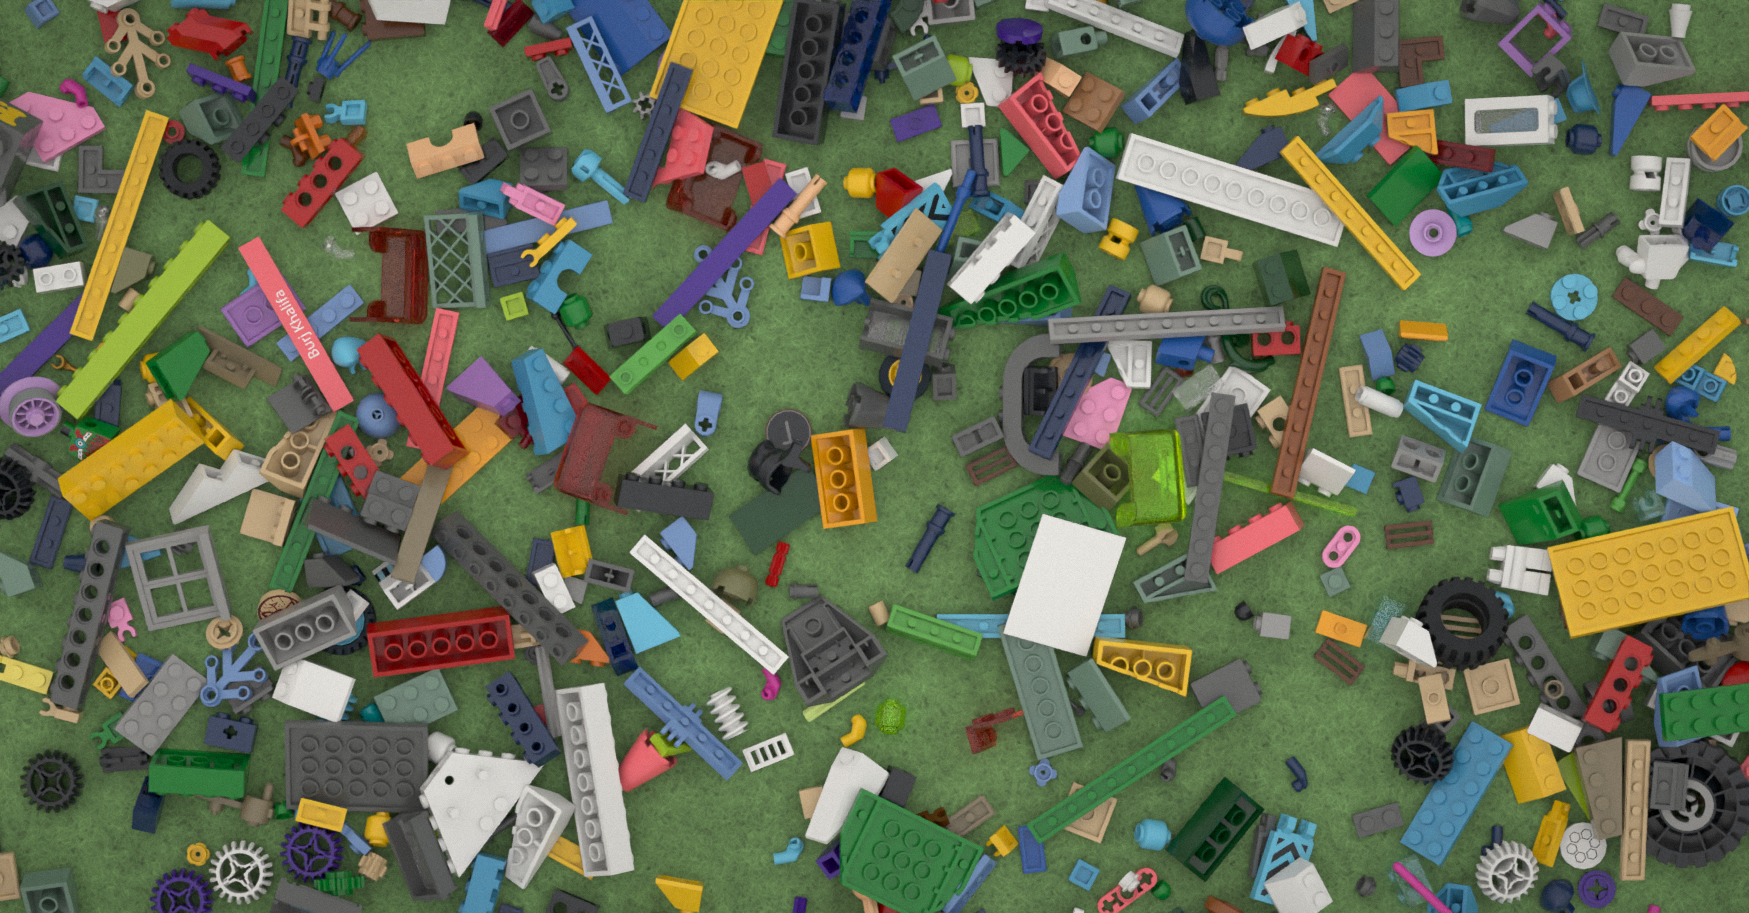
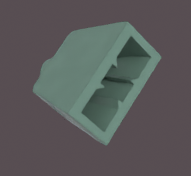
M1093 26L1058 32L1049 38L1054 61L1090 54L1098 49V45L1107 44L1108 39L1105 30L1094 32Z

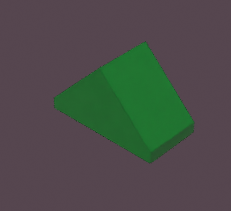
M1004 128L999 130L1003 177H1008L1030 150Z

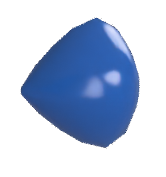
M859 269L847 270L835 277L832 283V299L835 306L848 305L853 302L869 306L872 297L866 292V279Z
M1686 386L1671 388L1667 393L1664 403L1666 416L1692 423L1689 420V416L1698 417L1699 414L1695 409L1699 405L1700 395Z

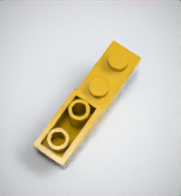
M1333 78L1328 81L1324 79L1316 85L1313 84L1314 87L1308 90L1302 87L1291 92L1293 97L1289 96L1286 89L1280 91L1277 88L1266 93L1268 98L1259 101L1257 97L1246 102V108H1243L1241 111L1243 115L1263 118L1299 114L1318 107L1319 103L1316 97L1335 89L1337 86Z

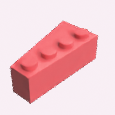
M1039 72L997 106L1056 180L1074 167L1080 152L1070 131H1066L1062 122L1064 119L1061 112H1057L1052 102L1054 98L1050 90L1047 91L1043 83L1044 77Z
M1290 500L1283 505L1281 502L1269 508V513L1263 516L1259 513L1248 519L1249 524L1243 527L1238 524L1229 529V535L1223 538L1219 535L1214 537L1211 564L1216 573H1221L1299 531L1305 524L1292 501Z

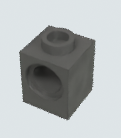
M1653 329L1647 330L1626 345L1629 350L1626 352L1628 357L1634 364L1638 362L1639 365L1645 364L1666 349Z

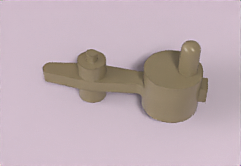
M1749 624L1737 626L1731 641L1721 642L1716 637L1707 639L1705 646L1689 652L1688 660L1692 662L1703 660L1705 664L1711 666L1717 663L1718 657L1732 653L1740 660L1749 661Z
M271 782L265 784L262 797L245 794L243 802L231 800L223 796L205 798L203 795H193L210 800L208 809L212 810V815L222 812L224 805L241 809L239 818L246 820L245 824L259 827L260 824L267 825L269 818H274L275 809H272L274 801L271 800L274 785Z

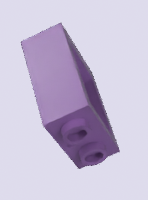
M1539 2L1498 43L1530 77L1533 76L1532 68L1549 53L1555 55L1573 36L1571 33L1572 27L1565 20L1560 22L1554 16L1555 10L1547 3L1543 5ZM1539 13L1563 38L1535 63L1512 38Z

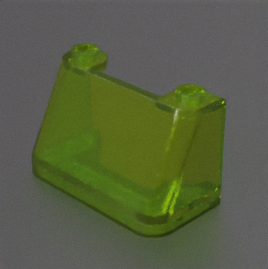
M1170 428L1109 433L1110 446L1113 453L1119 456L1127 455L1131 503H1124L1118 507L1116 511L1117 528L1182 521L1186 516V499L1179 433Z

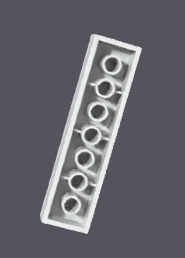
M604 683L554 690L572 802L576 806L574 815L584 877L607 876L633 871L634 857L631 852L630 833L627 827L626 809L623 803L622 785L618 772L619 764L616 759L615 740L612 734L611 715L608 709Z

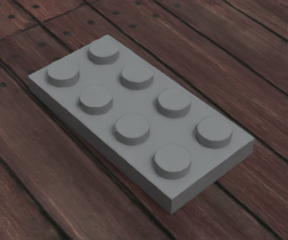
M171 652L149 683L115 724L114 730L147 754L153 756L198 698L202 688L207 685V678Z

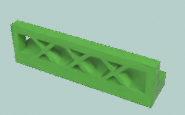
M896 604L893 605L884 631L970 661H974L983 637V634Z

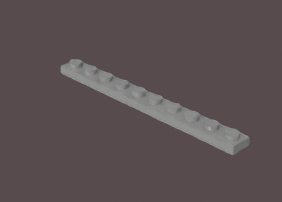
M1283 306L1048 319L1050 344L1283 332L1286 328Z

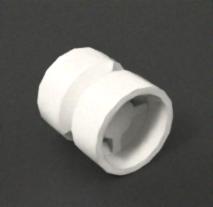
M1631 156L1630 169L1634 174L1630 176L1629 189L1635 191H1660L1661 177L1658 176V172L1662 169V157Z

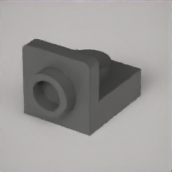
M943 362L941 369L937 366H931L933 400L957 399L955 364Z

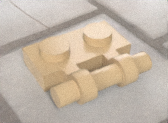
M289 0L287 34L310 38L312 30L318 31V40H326L327 32L330 31L328 12L331 11V2L329 0ZM314 10L319 11L318 21L313 20Z

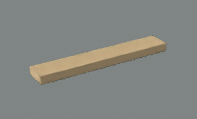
M1625 739L1619 879L1622 881L1645 880L1651 740Z

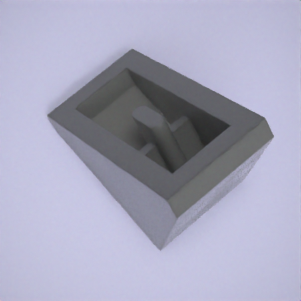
M589 558L584 582L630 593L635 570Z

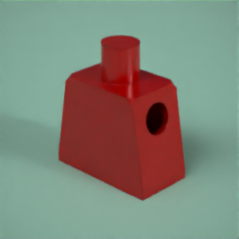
M895 167L876 173V208L885 214L887 219L923 191L922 186Z

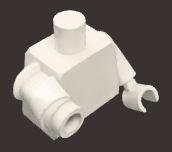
M1684 224L1682 231L1681 228H1672L1674 235H1639L1637 253L1625 245L1620 246L1616 250L1618 262L1629 267L1630 272L1641 274L1646 279V287L1658 289L1661 279H1674L1679 269L1688 261L1689 245L1686 236L1689 235L1691 228L1688 224Z

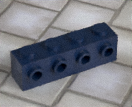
M508 671L486 686L489 694L486 695L494 707L496 705L501 711L498 714L505 726L510 725L513 732L510 734L517 745L522 744L525 749L522 754L529 764L533 763L540 768L562 753L515 675Z

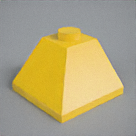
M657 875L655 883L672 905L680 909V913L699 912L704 882Z

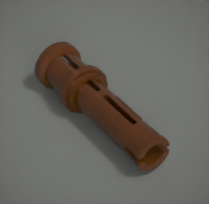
M329 0L331 2V11L328 13H330L331 19L339 21L347 27V31L352 32L360 23L362 15L351 11L344 2Z

